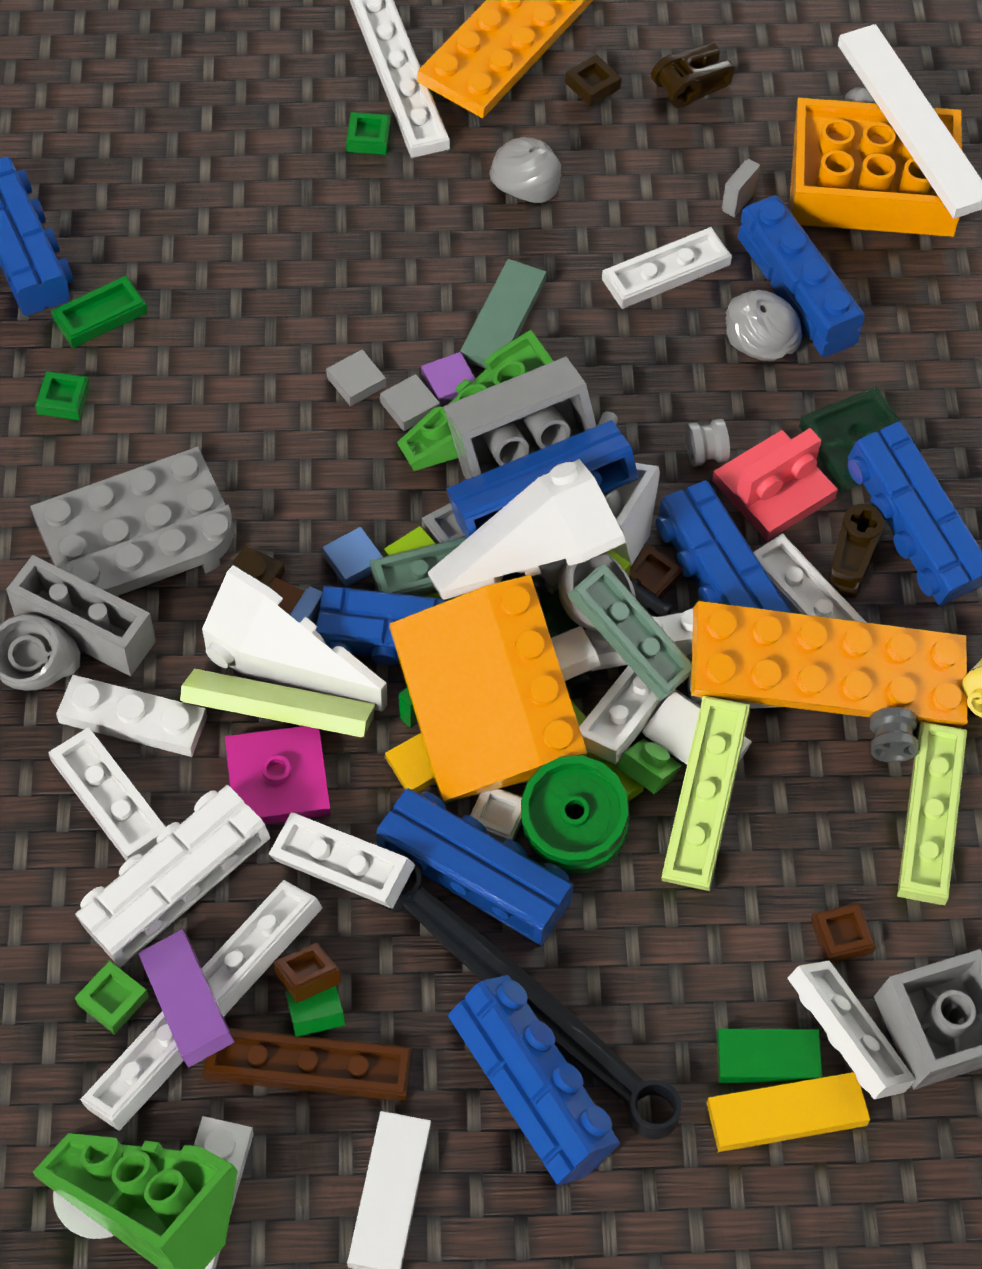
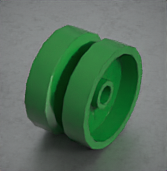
M582 755L559 757L542 765L527 782L521 799L522 824L525 837L533 854L544 864H554L568 875L590 874L609 865L623 849L629 831L627 793L618 775L603 762ZM579 811L584 812L583 816L579 819H571L567 816V814L576 816Z

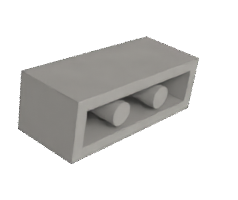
M34 555L31 556L6 589L14 616L31 614L48 618L65 629L75 640L79 651L129 676H132L156 642L149 612Z

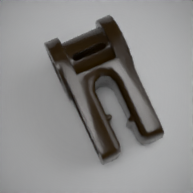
M711 43L662 58L654 66L651 72V79L658 87H664L668 92V100L674 107L682 108L695 100L729 86L732 82L735 67L728 60L718 62L720 50L715 43Z
M869 504L853 505L847 510L843 518L828 582L844 597H857L878 548L879 538L884 528L882 513L876 507Z

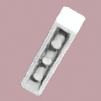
M226 785L218 793L213 790L203 795L194 807L195 812L181 824L174 822L164 828L157 837V845L144 856L136 854L129 858L121 866L118 878L106 888L100 886L91 890L81 901V909L75 915L85 930L120 968L270 839L262 819L244 803L229 785Z

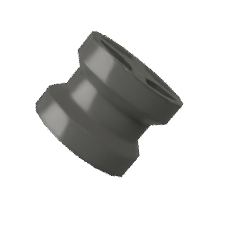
M890 707L880 709L870 716L869 727L872 733L875 734V738L871 741V755L875 759L884 762H902L912 759L918 754V740L913 736V731L917 727V716L914 712L905 708Z

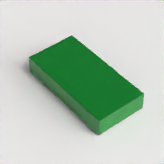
M124 276L51 310L54 322L72 348H75L147 314L148 310L141 295L128 277Z
M718 1029L719 1083L789 1084L822 1078L819 1029Z

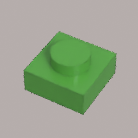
M644 738L626 750L616 765L618 769L653 794L674 780L682 766L670 757L669 752L664 747L649 742Z
M110 960L75 997L78 1006L114 1035L149 998L144 987Z

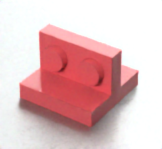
M811 428L793 439H790L783 430L777 432L713 472L712 478L713 483L766 541H769L835 500L838 491L835 485L816 466L821 439Z

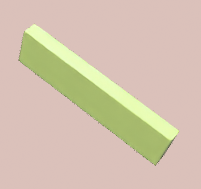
M195 668L182 684L180 700L185 703L357 737H364L373 720L375 704Z
M703 696L661 876L663 882L710 891L750 714V705L708 696Z
M920 721L917 731L919 751L914 757L897 897L944 906L948 901L967 737L966 729Z

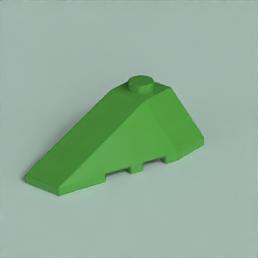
M529 330L491 354L484 361L487 368L472 382L464 379L455 388L458 395L450 403L554 361L532 330ZM443 407L433 408L397 442L414 471L458 458Z
M68 1133L32 1172L37 1179L160 1269H205L226 1244L238 1171L233 1164L200 1146L184 1145L182 1150L164 1149L159 1142L145 1141L143 1146L121 1144L117 1138Z

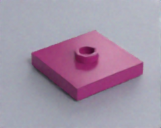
M300 726L225 736L230 787L262 819L264 824L286 822L291 812L308 819L331 816L319 729Z

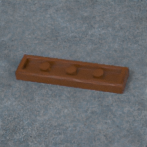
M229 1028L234 1043L207 1057L203 1070V1077L206 1081L406 1102L412 1047L311 1036L296 1037L292 1034Z

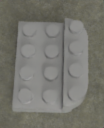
M198 447L30 506L33 518L53 565L117 597L201 565L205 573L213 571L220 566V558L227 552L234 538L229 504L225 505Z

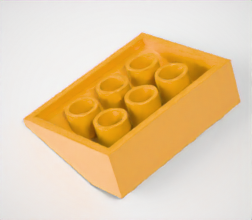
M798 98L790 186V212L800 225L954 237L959 217L953 219L877 103ZM933 108L962 150L961 110Z
M531 575L481 587L390 623L389 628L443 803L528 781L542 765L559 757L587 755L584 740Z

